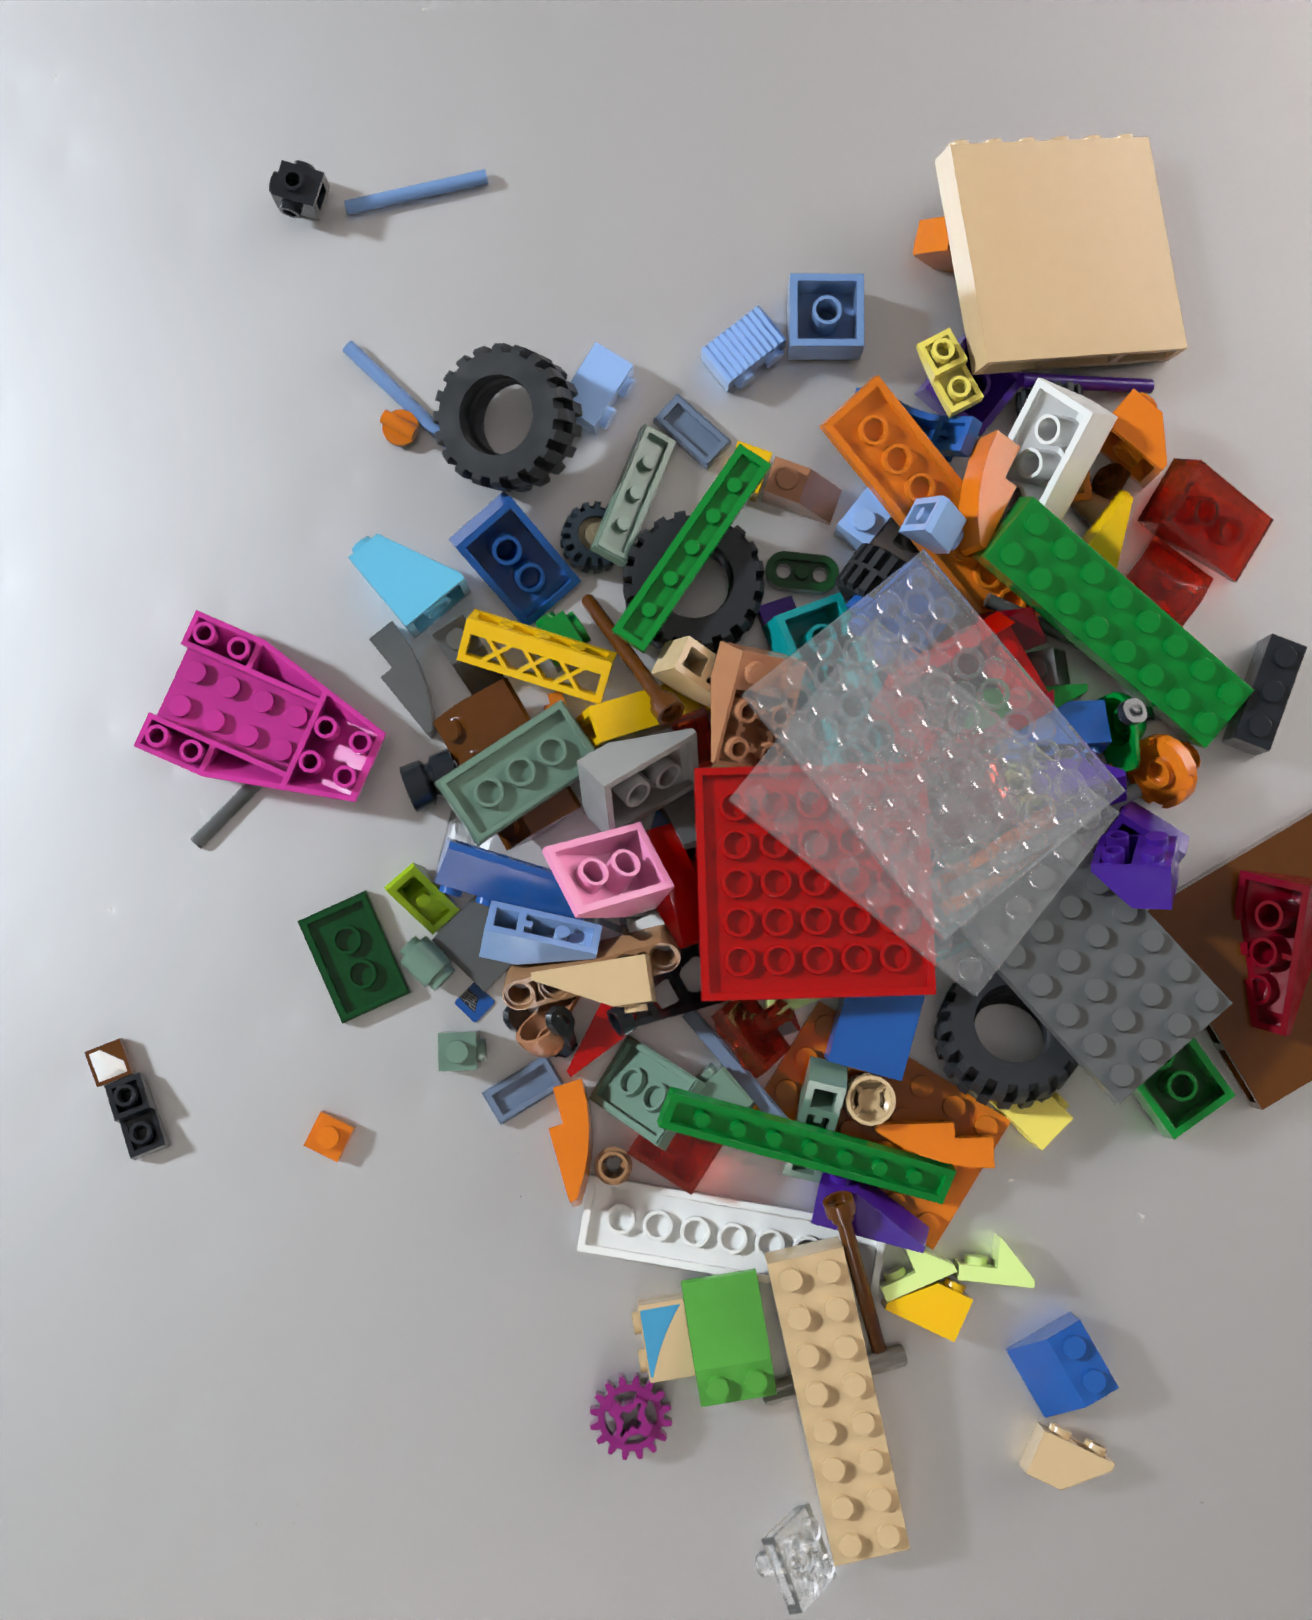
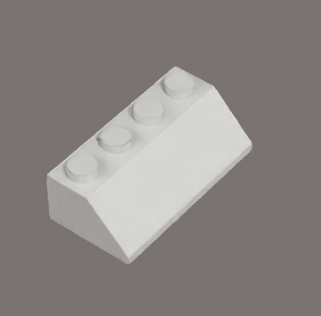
M1038 377L1008 435V438L1019 445L1020 449L1005 478L1017 487L1001 519L1019 497L1034 496L1062 521L1118 417L1091 399Z

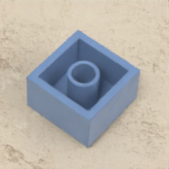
M790 273L787 286V360H860L865 346L864 274Z

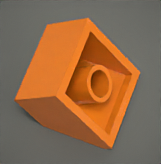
M1133 389L1113 412L1118 418L1099 452L1112 463L1121 464L1131 473L1130 478L1144 489L1167 466L1163 412L1157 408V404L1152 397Z

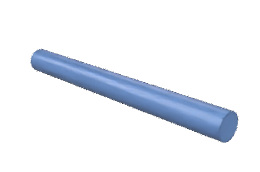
M485 169L344 200L347 215L485 185L488 184Z
M353 341L347 343L343 348V352L404 410L411 412L416 417L418 423L436 440L435 432L440 431L439 424L433 423V417Z

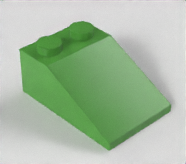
M756 1268L682 1280L681 1287L701 1407L777 1395Z

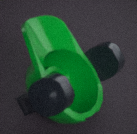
M1112 692V694L1100 697L1098 700H1105L1112 740L1110 745L1103 751L1107 764L1111 763L1113 767L1123 769L1125 772L1134 771L1140 766L1139 740L1144 736L1147 724L1155 721L1152 707L1145 706L1140 699L1132 698L1130 695L1120 692Z

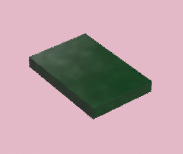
M365 890L297 921L342 1024L412 993L368 891Z

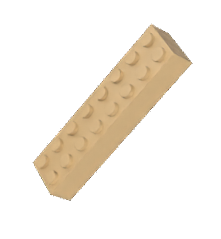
M836 1236L766 1252L764 1256L834 1565L839 1566L909 1550V1540L843 1245L839 1237Z

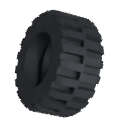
M494 343L492 349L486 346L474 349V357L471 358L464 355L456 362L459 368L455 372L449 370L443 378V381L447 383L444 391H437L435 401L440 402L439 411H433V423L439 424L440 431L435 432L437 445L446 447L442 451L443 457L448 464L456 465L455 472L461 477L470 479L472 483L504 492H511L512 490L526 492L531 491L532 485L544 486L550 482V473L559 475L566 468L562 461L566 456L573 458L577 449L572 446L574 437H581L582 426L576 424V417L582 416V407L580 403L573 401V398L578 395L574 384L566 381L567 373L560 366L553 364L552 360L518 345L510 346L506 343ZM515 384L521 385L527 391L532 403L533 417L530 430L522 443L515 449L504 454L496 453L489 445L484 431V418L487 407L493 397L504 388Z
M685 510L674 512V518L666 520L663 516L656 520L654 527L651 530L644 529L638 536L637 544L631 546L627 555L629 560L623 570V594L626 609L690 517V515H686ZM739 525L729 528L710 556L724 568L728 578V594L723 604L714 613L698 618L685 617L672 612L651 642V645L660 650L665 642L690 636L717 654L720 641L736 644L741 640L742 635L750 630L760 610L764 596L765 570L763 561L759 560L757 556L758 549L753 541L749 542L745 538L746 532Z
M986 960L978 962L974 970L967 968L960 974L957 982L952 983L936 1016L938 1019L934 1026V1038L938 1040L935 1051L939 1060L944 1059L946 1063L943 1071L948 1079L955 1076L960 1081L957 1088L965 1095L969 1090L978 1094L976 1102L987 1105L989 1100L996 1101L997 1109L1007 1110L1010 1109L1012 1104H1017L1020 1109L1031 1107L1036 1100L1042 1103L1049 1099L1056 1090H1060L1077 1068L1078 1063ZM993 1004H1009L1026 1011L1037 1022L1042 1032L1044 1046L1041 1053L1035 1059L1027 1062H1009L990 1053L981 1043L975 1029V1019L980 1010Z

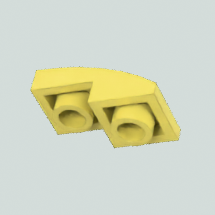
M950 327L916 345L930 383L949 418L982 402L984 395L966 366L968 358Z

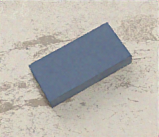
M678 393L653 419V423L668 437L674 439L676 444L706 471L732 443L728 437Z
M539 1057L482 1092V1095L498 1122L502 1125L553 1094V1087L565 1083L550 1058Z

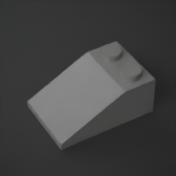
M693 728L610 742L577 760L584 814L602 831H607L637 823L694 789L693 770L694 768H699L697 732Z

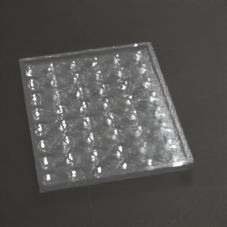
M924 549L742 695L744 700L941 940L947 939L1126 791Z

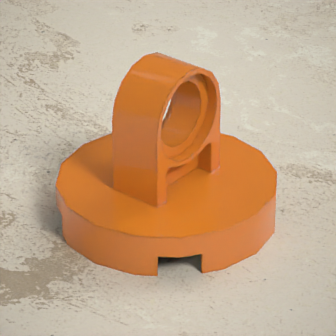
M1155 733L1139 740L1140 766L1134 771L1127 772V776L1131 784L1136 783L1142 791L1141 798L1149 804L1156 802L1163 805L1162 808L1166 809L1186 801L1195 791L1198 780L1197 769L1201 764L1198 751L1188 742L1179 741L1167 734Z

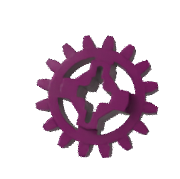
M639 1372L634 1373L632 1381H627L624 1373H619V1383L616 1385L607 1379L605 1381L607 1392L604 1393L597 1390L594 1396L600 1405L590 1406V1414L598 1417L591 1421L590 1428L591 1430H601L596 1442L599 1445L608 1441V1454L610 1455L617 1448L621 1449L623 1460H627L630 1451H635L638 1459H643V1448L646 1447L655 1453L657 1451L655 1439L657 1438L661 1441H666L667 1433L662 1427L672 1426V1418L663 1415L671 1410V1402H661L665 1395V1389L662 1387L654 1391L652 1389L654 1383H650V1379H647L645 1383L640 1382ZM635 1391L631 1396L623 1398L618 1396V1394L623 1392ZM649 1399L656 1410V1421L646 1411ZM638 1405L637 1419L632 1418L623 1428L624 1412L630 1413ZM605 1411H608L609 1415L615 1419L616 1425L613 1432L607 1425ZM638 1434L644 1436L636 1440H627L628 1437Z

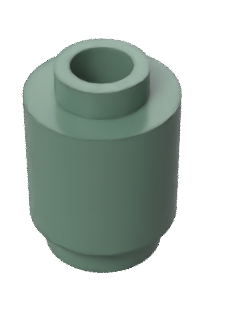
M414 936L400 951L404 956L400 963L424 987L429 985L434 991L441 987L455 972V969L450 965L452 960L427 936L421 940Z

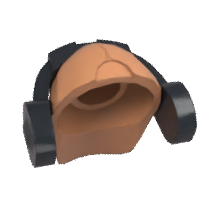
M581 996L539 1006L533 1014L528 1009L514 1010L507 1006L503 1011V1021L512 1032H516V1041L529 1053L540 1058H567L578 1046L574 1034L575 1020L572 1011Z

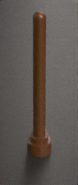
M591 594L583 596V607L650 697V711L658 723L669 725L677 721L685 709L677 695L668 690H663L630 644L612 633L615 624L596 598Z
M836 1191L828 1194L823 1199V1207L827 1219L831 1220L834 1225H837L871 1350L875 1354H880L886 1350V1345L852 1224L854 1214L856 1213V1205L851 1192Z

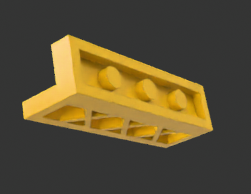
M474 609L466 619L456 660L599 704L602 702L617 653ZM472 635L485 638L493 652L483 657L469 653L468 649ZM497 643L504 644V646L499 648ZM513 647L520 649L525 654L529 663L520 668L511 666L503 652ZM533 654L539 655L541 657L535 659ZM494 657H497V659L499 660V662H498V661L491 660V659L494 658ZM548 659L558 661L565 674L556 679L546 677L539 664ZM569 665L575 666L577 668L571 670ZM530 668H533V670L535 671V673L530 672V671H527V670L530 669ZM584 670L601 674L596 692L581 688L575 675ZM569 679L571 684L565 683L563 681Z

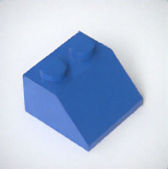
M1068 1312L1005 1349L1045 1418L1086 1408L1119 1388L1081 1320L1072 1312Z

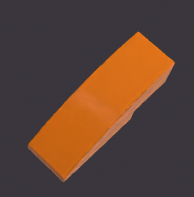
M999 430L977 439L963 478L959 511L967 521L962 528L964 536L959 544L960 552L965 556L986 549L1017 487L1005 477L1020 446Z
M582 1078L553 1087L563 1124L548 1128L567 1196L573 1207L582 1204L588 1184L593 1150L591 1107L586 1085Z
M950 1120L885 1121L882 1124L873 1126V1129L882 1136L920 1156L964 1167L995 1168L994 1137L988 1134L955 1135V1124Z

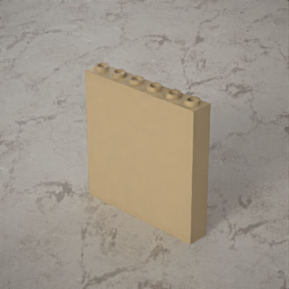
M1122 134L1114 138H1101L1100 135H1090L1082 139L1069 140L1067 136H1058L1044 141H1036L1034 137H1026L1016 142H1003L1000 138H994L983 143H969L968 140L962 139L949 143L946 149L935 159L972 375L1169 361L1188 348L1149 137H1133V134Z

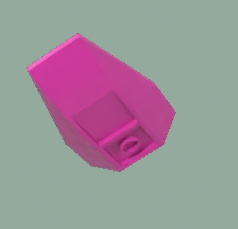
M196 610L181 642L187 648V651L157 715L148 713L134 743V747L203 777L356 803L387 734L266 640Z

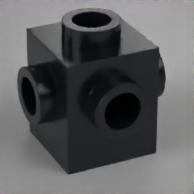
M282 160L278 172H273L269 183V192L277 208H279L281 213L292 218H300L302 215L316 220L320 219L330 189L324 172L316 170L311 164L304 161L296 160L294 163Z

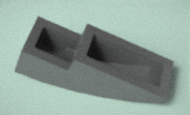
M391 621L369 639L392 667L381 676V679L424 732L432 739L437 735V729L433 724L436 718L430 688L410 644L394 622Z

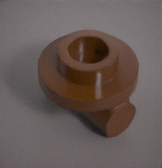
M1108 464L1100 468L1092 480V489L1096 494L1112 500L1118 491L1123 489L1131 473L1121 464Z

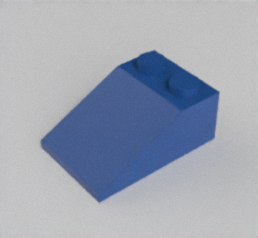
M504 491L448 539L518 621L529 626L581 582L579 577L523 510Z

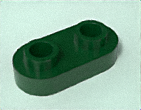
M780 551L768 559L765 567L766 580L773 588L793 592L827 593L835 587V579L839 575V568L836 562L828 556ZM779 567H786L790 571V575L786 578H781L777 575L776 570ZM817 570L823 571L826 574V580L822 582L816 581L813 578V573Z

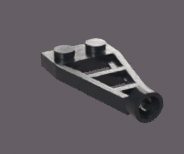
M699 943L681 949V960L674 970L653 976L655 987L663 980L669 981L679 998L678 1002L663 1009H658L654 1002L647 1003L648 1010L636 1012V1019L632 1013L625 1014L624 1007H613L607 1011L608 1020L620 1037L626 1036L640 1026L727 1002H701V991H688L680 977L681 969L693 957L700 958Z

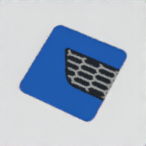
M475 982L455 1001V1005L473 1022H477L495 1003Z

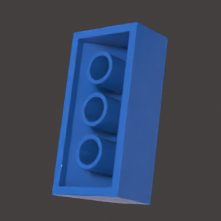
M447 837L434 876V882L441 885L440 892L456 897H461L462 892L477 895L475 902L490 907L491 900L574 919H584L575 918L551 869Z

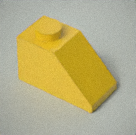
M945 1277L943 1282L940 1280L935 1281L889 1302H886L883 1297L880 1303L885 1310L955 1342L973 1299L965 1293L967 1286L952 1278Z

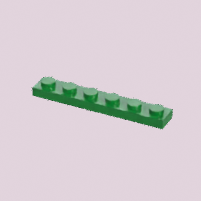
M742 444L738 445L612 629L613 634L643 654L645 653L770 470L771 464Z

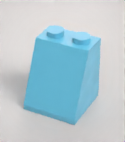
M378 533L372 538L367 536L361 539L352 548L353 554L348 557L358 572L415 639L471 593L465 578L460 572Z

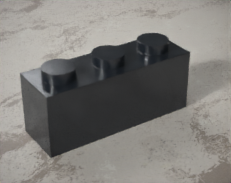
M1270 634L1258 641L1244 682L1254 691L1229 720L1221 743L1255 756L1270 751L1307 646L1275 634Z

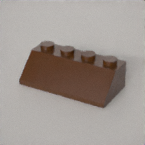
M506 677L457 703L434 720L433 724L459 767L531 718ZM568 786L499 832L498 836L506 850H511L535 839L581 808L582 805L571 786Z

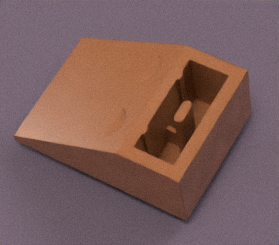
M720 641L711 675L712 763L734 767L780 766L806 670V662L784 653Z

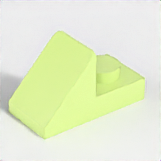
M996 1233L993 1236L991 1263L987 1262L988 1257L976 1254H965L964 1260L954 1259L953 1261L957 1270L953 1275L958 1280L1027 1288L1035 1287L1033 1277Z
M903 1248L911 1267L905 1269L901 1265L884 1272V1279L880 1280L879 1289L886 1302H889L954 1274L957 1270L949 1259L925 1249L924 1253Z

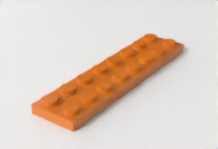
M879 375L871 378L819 426L900 528L917 498L943 495L950 499L959 510L963 481ZM911 540L970 614L995 612L983 606L984 600L989 593L1020 607H1030L972 557L973 554L963 555L960 552L959 545L955 550H950L948 554H935Z

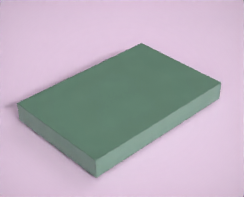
M627 1035L588 1099L654 1145L666 1151L677 1132L659 1128L657 1119L670 1086L701 1094L706 1084L632 1036Z

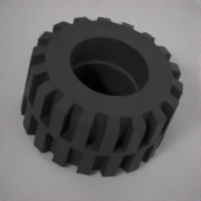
M863 543L837 576L835 585L848 602L854 595L873 599L907 562L880 546Z

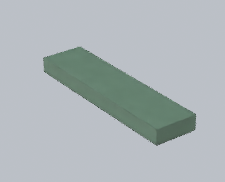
M646 423L639 429L590 548L591 551L620 567L627 564L629 550L631 546L635 545L676 441Z

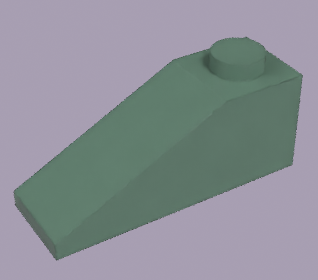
M810 1056L794 1120L835 1131L847 1091L848 1067L829 1062L826 1059ZM785 1162L783 1168V1175L820 1183L823 1174L821 1171Z

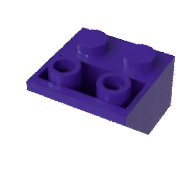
M1120 830L1100 834L1091 862V872L1131 908L1172 910L1179 880L1178 836H1168L1167 833L1160 831L1149 832L1145 835H1129L1128 832Z

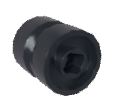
M448 749L430 755L428 762L425 764L417 760L399 767L406 791L416 812L437 805L438 798H444L435 782L457 768L454 758Z

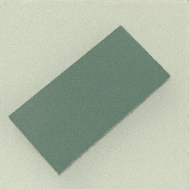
M561 699L437 780L435 785L476 845L480 846L579 780L577 760L595 751L596 748Z

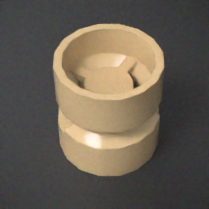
M867 1072L855 1074L847 1080V1091L842 1106L848 1115L859 1123L868 1126L882 1124L890 1118L895 1110L896 1097L893 1088L887 1081Z

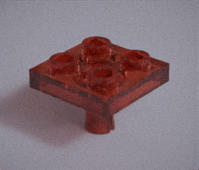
M783 999L776 1000L766 1009H763L757 1000L728 1001L710 1016L715 1022L719 1035L723 1039L728 1040L736 1051L742 1067L750 1071L755 1079L766 1073L790 1048L788 1042L777 1029L786 1022L791 1021L794 1017L791 1007L777 1015L788 1004Z

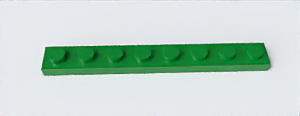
M672 1086L669 1088L657 1119L658 1126L662 1129L943 1204L957 1172L952 1164L939 1162L911 1152Z

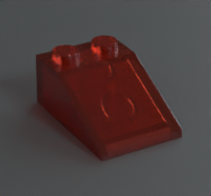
M1174 458L1137 519V522L1161 541L1231 582H1237L1268 531L1273 519L1202 460Z

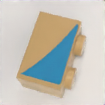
M679 1292L638 1299V1311H632L631 1313L635 1335L642 1334L644 1349L638 1350L641 1373H649L650 1383L696 1376L683 1293Z

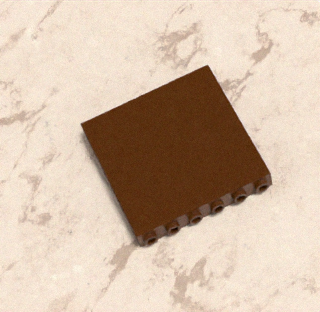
M1312 809L1177 888L1172 910L1146 909L1232 1002L1204 1030L1249 1105L1260 1110H1264L1312 1081V968L1290 1036H1282L1251 1026L1245 981L1248 979L1246 957L1241 955L1240 943L1243 942L1241 922L1236 920L1234 908L1240 870L1297 875L1312 879Z

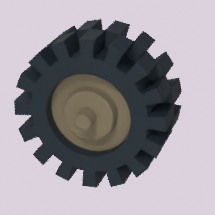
M595 501L593 506H590L589 502L583 503L580 509L576 507L572 510L564 523L560 535L562 536L560 547L564 548L563 555L565 559L570 558L572 560L570 565L575 569L578 565L583 567L581 572L588 573L589 569L594 570V574H599L602 569L608 571L615 564L590 550L609 504H607L606 508L601 507V502Z

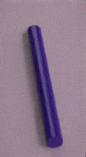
M1020 373L1017 379L1019 388H1030V386L1035 385L1039 377L1052 383L1056 381H1062V384L1068 381L1073 382V384L1078 383L1082 386L1083 391L1130 393L1135 389L1139 393L1151 394L1154 390V381L1142 378Z

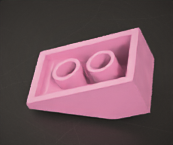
M641 822L550 845L542 850L575 918H626L653 910L660 905L675 887Z

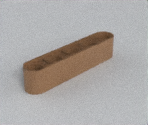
M657 925L631 932L629 936L620 935L599 941L596 959L512 965L506 973L502 992L503 1001L511 1009L526 1010L579 996L531 980L530 972L617 959L627 955L646 954L651 958L653 976L670 972L679 965L681 949L667 926ZM667 946L671 949L668 951H662L657 949V947ZM515 984H522L527 988H518Z

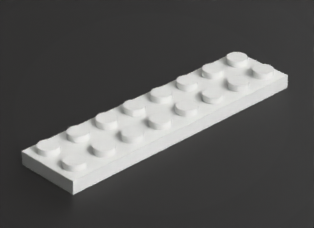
M589 1174L577 1251L715 1275L756 1268L758 1282L771 1284L764 1253L836 1236L840 1239V1235L837 1230L811 1224L813 1211L626 1180L619 1185H608L603 1183L596 1174ZM856 1236L873 1301L876 1302L885 1243ZM851 1279V1284H852V1288H853L854 1297L857 1299L856 1293H855V1289H854V1286H853V1282H852V1279Z

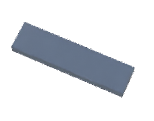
M697 1010L685 1013L682 1016L762 1112L788 1118Z

